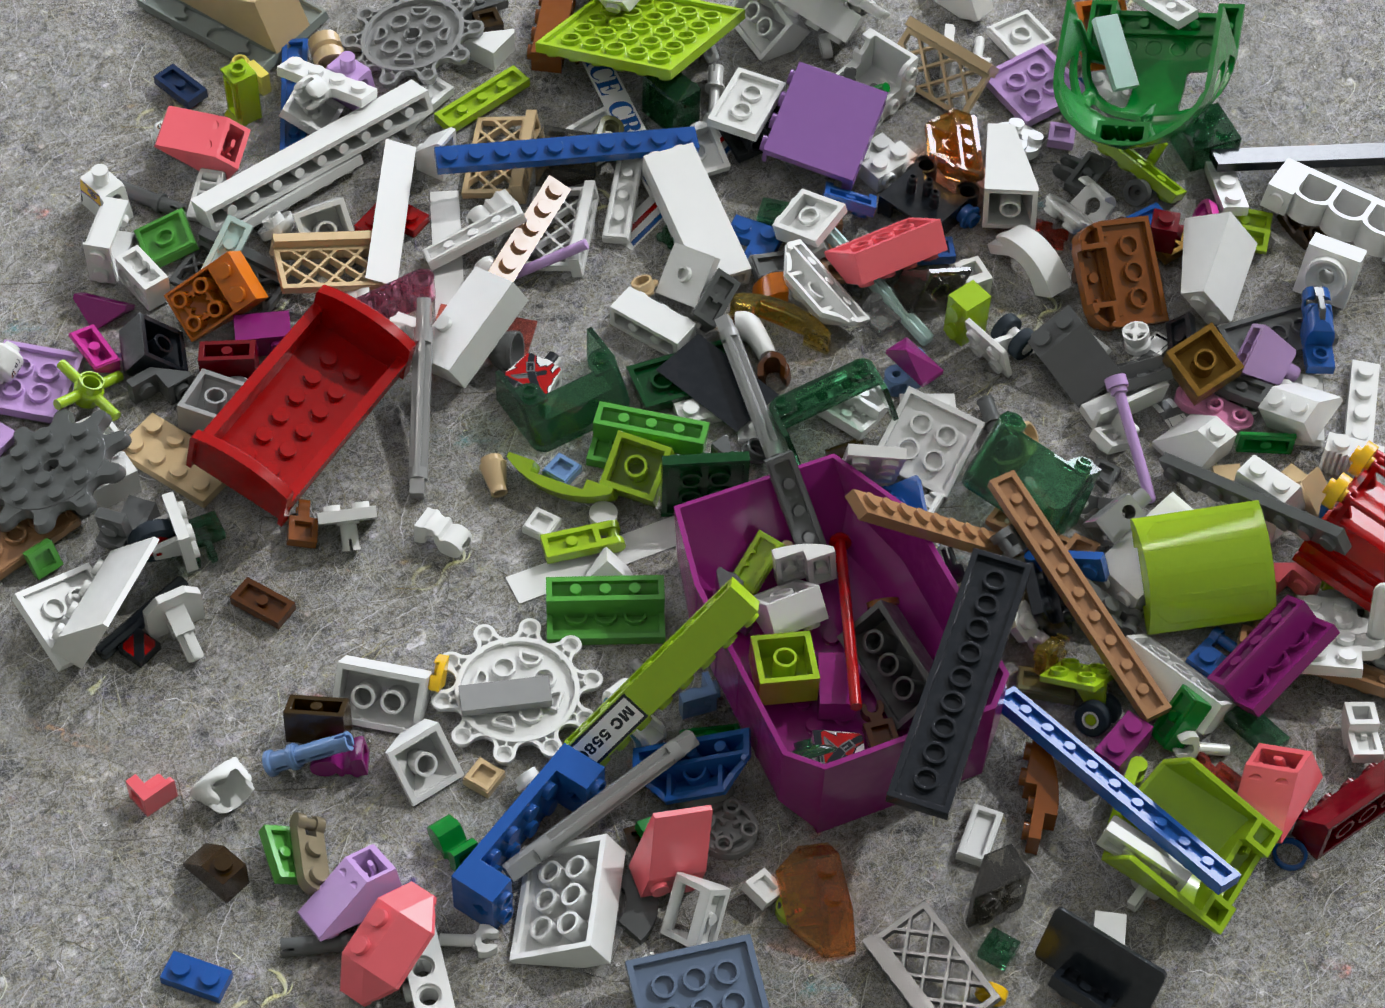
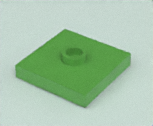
M183 208L134 230L139 247L159 268L199 249Z

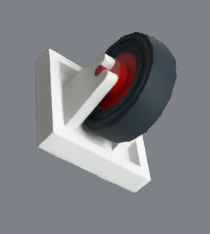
M173 491L163 494L162 499L167 513L153 520L146 521L133 529L128 536V545L156 537L160 540L147 562L161 561L181 555L187 573L198 570L196 558L201 555L191 523L189 524L183 501L177 502Z

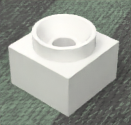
M1316 232L1308 245L1292 291L1302 294L1306 287H1327L1330 291L1331 305L1344 309L1351 297L1367 250Z

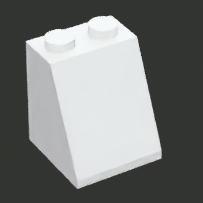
M1255 454L1237 470L1235 482L1302 511L1305 510L1301 486ZM1265 521L1269 540L1272 543L1283 531L1274 524Z

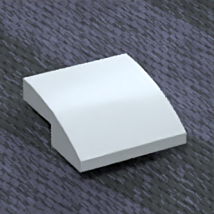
M848 373L834 384L832 393L816 405L814 414L857 440H861L884 417L893 405L894 400Z
M796 544L771 550L774 578L777 586L794 579L806 578L807 582L817 585L837 579L836 554L833 546Z

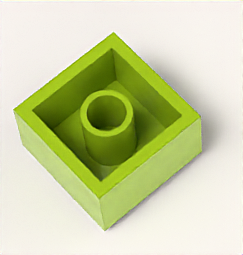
M618 430L599 483L613 488L619 496L656 508L661 495L662 456L673 455L674 451L671 447Z
M810 631L750 636L749 663L754 688L763 705L818 700L820 675Z

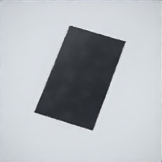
M697 334L656 369L736 432L751 420L727 355L700 334ZM756 377L766 405H768L779 394Z

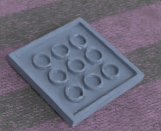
M751 934L625 961L635 1008H769Z

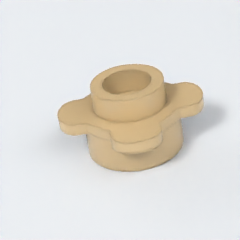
M647 274L637 276L631 281L633 289L645 293L648 297L655 293L654 289L659 284L657 279H652Z

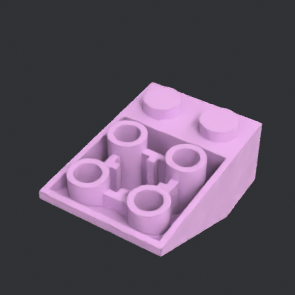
M374 844L346 856L320 885V889L314 892L301 907L298 914L320 942L325 939L335 938L340 932L354 925H360L377 898L402 886L397 870Z

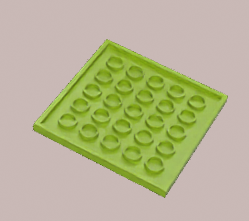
M591 0L535 42L536 52L546 54L548 57L567 58L572 62L582 61L591 63L592 66L611 67L616 71L635 72L639 76L649 75L664 81L672 80L746 19L745 9L700 0H640L630 12L620 11V13H612L607 11L599 0Z

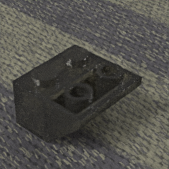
M1012 843L984 855L970 899L966 918L968 928L976 924L985 925L992 921L995 916L1004 912H1015L1022 906L1031 873Z

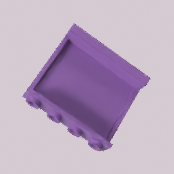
M799 61L796 70L791 69L786 83L789 85L787 92L782 91L777 105L780 107L778 114L773 113L768 126V128H771L769 136L764 135L759 150L763 151L762 161L766 162L768 156L842 181L841 188L851 191L886 105L888 92Z

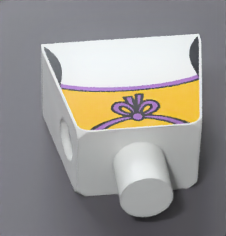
M104 164L94 165L89 172L82 175L79 179L81 203L95 216L101 206L99 196L129 200L123 183L109 172ZM129 202L126 215L131 219L134 216Z

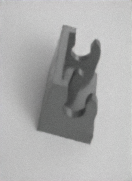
M718 268L689 318L693 322L701 323L700 330L705 333L716 328L715 319L724 314L741 282Z

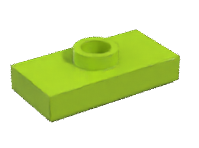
M761 530L757 532L733 572L744 581L743 587L754 595L758 593L773 568L771 550L786 546Z

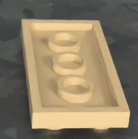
M153 412L130 434L132 442L128 448L122 450L136 468L202 508H205L227 486L196 465H193L191 468L186 466L191 435Z

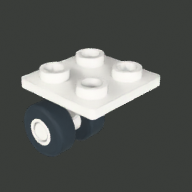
M1013 313L1005 314L995 323L991 330V336L970 318L965 321L966 336L970 341L969 348L977 357L983 356L988 360L990 368L997 374L1002 373L1007 378L1012 375L1008 353L1016 360H1022L1033 352L1028 341L1034 331L1031 328H1024L1020 331L1022 322Z

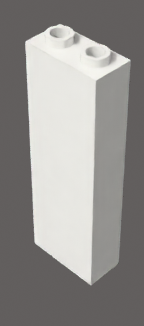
M693 142L685 145L679 144L663 151H653L643 156V176L674 243L676 242L719 258L720 262L717 269L720 268L741 282L740 286L749 284L752 268Z

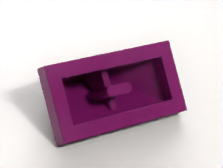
M86 292L74 293L73 300L88 324H94L97 329L133 311L135 308V304Z
M907 337L886 350V355L922 388L943 374L944 370Z

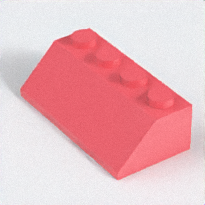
M908 217L824 251V254L847 284H855L859 288H865L874 285V280L878 278L887 279L895 276V271L917 267V262L937 259L939 257L938 254L948 250L941 219Z

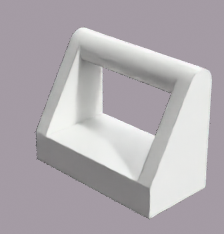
M676 872L660 933L687 947L717 941L731 889L693 875ZM686 885L700 891L689 932L674 928Z

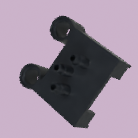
M921 155L916 158L915 164L879 195L877 213H882L890 218L893 216V209L895 208L907 217L941 219L943 232L946 235L959 223L956 217L965 205L977 206L980 189L975 183L964 181L957 185L956 193L954 194L936 182L937 159L930 155Z

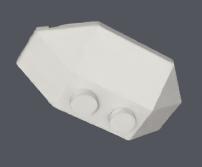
M801 239L790 241L785 245L783 275L785 284L791 290L792 297L808 309V314L814 321L826 325L857 326L870 320L868 315Z

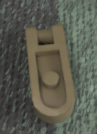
M295 812L290 818V833L297 882L306 894L312 896L314 892L320 889V885L330 875L324 838L326 821L322 817L313 816L312 818H307L306 814Z

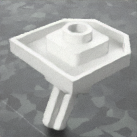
M182 585L155 597L142 611L147 634L157 639L171 633L173 639L178 640L187 662L193 663L203 658L204 653L193 632L195 630L193 623L205 618L202 595L198 587Z

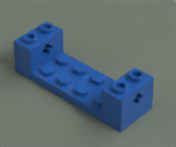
M564 743L452 874L453 906L479 924H488L496 929L501 924L506 925L514 913L512 879L501 873V865L520 851L521 844L527 837L532 838L536 834L542 819L545 816H550L555 811L558 803L574 812L604 790L606 786L605 767Z

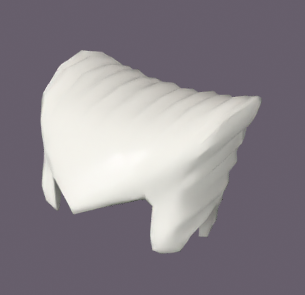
M232 757L196 782L190 789V796L219 814H227L245 802L255 788L251 782V774L239 762L238 758Z

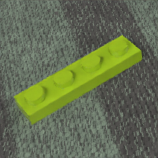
M512 65L434 113V121L443 129L452 127L457 132L475 121L478 117L483 116L530 86V78Z

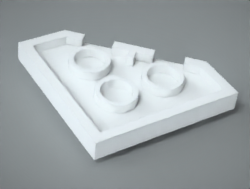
M89 562L17 592L11 599L58 672L74 664L51 652L56 642L51 637L60 622L66 625L69 621L65 614L73 601L77 603L81 601L82 597L78 595V592L86 579L91 582L93 581L95 575L90 573L93 568Z

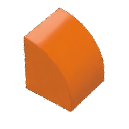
M784 271L767 274L754 284L752 295L755 312L788 309L789 289L784 281Z

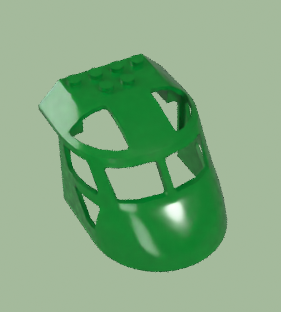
M1067 0L1053 76L1054 95L1062 115L1084 138L1117 149L1126 150L1169 142L1193 125L1200 114L1222 94L1229 83L1238 56L1245 4L1219 3L1217 13H1198L1197 19L1178 30L1149 11L1121 10L1118 0H1092L1086 32L1072 0ZM1118 14L1139 82V86L1132 89L1125 108H1119L1108 103L1099 94L1092 81L1091 63L1105 66L1091 22L1095 17ZM1080 51L1082 52V77L1085 91L1082 94L1077 68ZM1069 60V79L1071 90L1064 83L1065 67ZM1220 70L1218 79L1216 81L1217 71ZM1207 72L1205 90L1198 98L1196 104L1192 108L1180 111L1188 75L1191 73ZM1095 105L1104 113H1107L1114 117L1135 120V122L1105 117L1093 108H1091V106Z

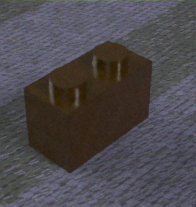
M290 694L283 711L286 742L306 744L345 731L351 733L350 698Z

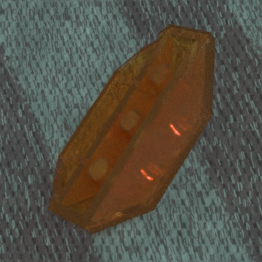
M952 108L947 113L928 121L924 126L927 153L929 159L940 172L953 182L970 181L976 183L982 181L985 174L976 116Z
M828 842L797 846L775 871L788 929L806 944L816 949L817 953L824 959L855 955L853 906L839 853Z

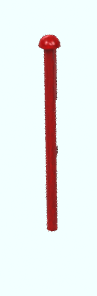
M837 532L831 536L829 546L834 547L836 554L850 709L859 711L862 709L846 551L852 542L846 533Z

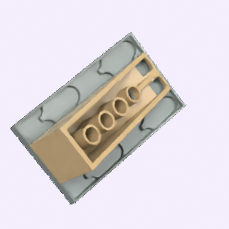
M136 0L139 7L144 8L147 13L170 23L171 27L206 43L208 47L230 58L243 54L250 61L254 59L267 72L282 60V48L286 44L290 48L291 45L288 42L291 39L309 37L320 27V24L329 19L324 9L307 0Z

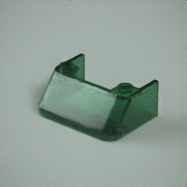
M592 327L587 328V365L591 373L547 394L538 385L533 383H525L514 388L501 370L495 371L496 400L530 445L539 452H549L593 431V421L599 401L630 407V397L615 356Z
M866 358L855 359L844 366L779 395L771 401L769 413L787 451H793L797 465H800L801 462L786 429L872 388H875L894 421L899 419L889 390L871 360Z

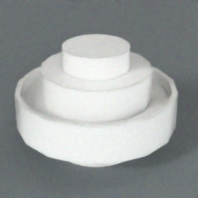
M278 210L271 213L262 220L263 226L259 229L258 234L263 241H271L272 234L291 233L294 228L292 212L286 211L281 213Z

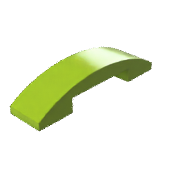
M512 452L507 454L509 461L526 480L552 496L567 501L587 504L617 500L618 494L611 487L587 479L583 489L538 474L540 467L534 460Z

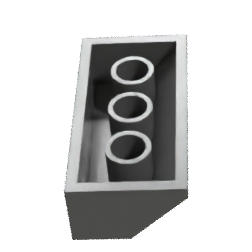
M879 600L854 622L858 665H860L861 676L875 698L881 700L884 704V712L888 718L892 717L896 730L901 731L912 724L934 661L899 607L895 604ZM842 632L837 636V638L844 647V639Z

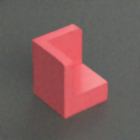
M135 774L126 780L129 797L147 817L178 796L175 781L171 777L164 779L161 774H156L144 783Z

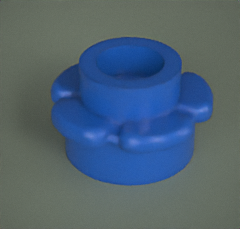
M967 204L958 212L956 220L960 223V227L964 229L968 227L973 228L978 224L981 218L979 207Z

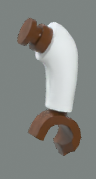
M736 311L735 317L731 318L741 340L749 344L759 360L757 367L758 379L766 384L767 375L777 372L780 373L781 382L788 386L791 381L789 365L785 357L775 351L772 341L760 319L753 313Z

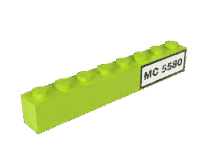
M732 577L594 711L564 743L605 767L611 759L609 756L616 749L620 752L631 741L630 735L637 729L639 731L645 729L652 720L651 715L657 709L664 710L674 698L672 695L679 688L684 690L691 684L695 678L693 674L698 669L702 668L705 670L716 658L714 654L721 647L724 649L728 648L737 638L736 633L743 626L748 628L756 621L759 616L757 612L760 601Z

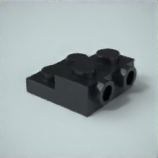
M1030 562L1032 570L1026 588L1032 616L1051 640L1073 634L1072 622L1075 621L1074 617L1043 570L1039 571L1036 565Z

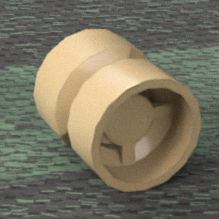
M333 30L317 31L308 40V47L314 65L323 66L325 69L328 64L344 52L340 37Z

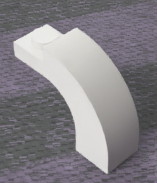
M1019 224L1009 231L996 235L995 240L987 244L990 254L1010 256L1020 263L1031 281L1036 296L1052 298L1072 286L1066 268L1054 248L1042 235L1028 226Z

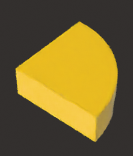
M439 654L434 661V675H430L428 688L431 691L439 692L446 684L449 656Z

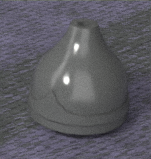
M516 330L506 331L487 358L497 368L509 370L524 357L525 344L523 334Z

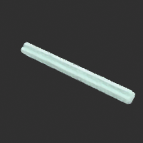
M836 227L825 239L832 248L849 242ZM878 278L874 280L875 284L869 286L872 292L922 346L930 343L933 340V333L883 279Z

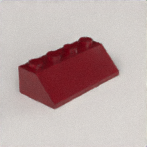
M1385 759L1377 765L1374 762L1369 764L1355 780L1352 777L1347 779L1333 795L1331 793L1325 794L1311 810L1308 808L1302 810L1291 835L1304 844L1307 851L1316 861L1385 814Z

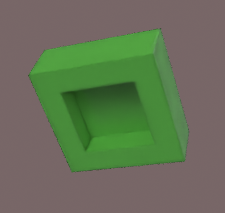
M48 538L22 553L34 577L39 580L64 565L52 540Z

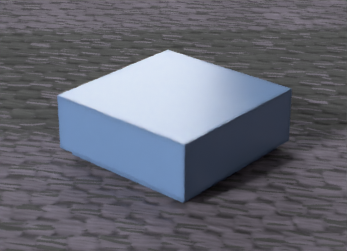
M559 452L542 470V475L570 485L582 472V465Z

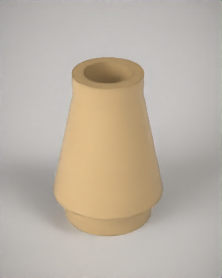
M499 453L487 454L481 458L479 469L490 490L491 496L494 498L503 497L508 493L507 461Z

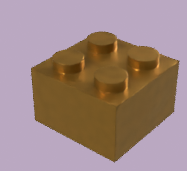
M1212 322L1168 350L1162 360L1165 366L1171 368L1173 377L1194 406L1238 378L1244 369V365Z

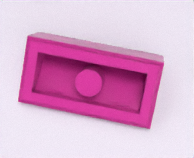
M94 324L68 333L69 338L95 372L114 373L118 370L121 371L119 357Z

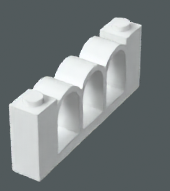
M1288 158L1269 182L1260 206L1282 216L1287 214L1291 219L1300 224L1319 226L1326 235L1343 242L1353 241L1356 247L1367 250L1366 254L1383 258L1382 261L1385 262V201Z

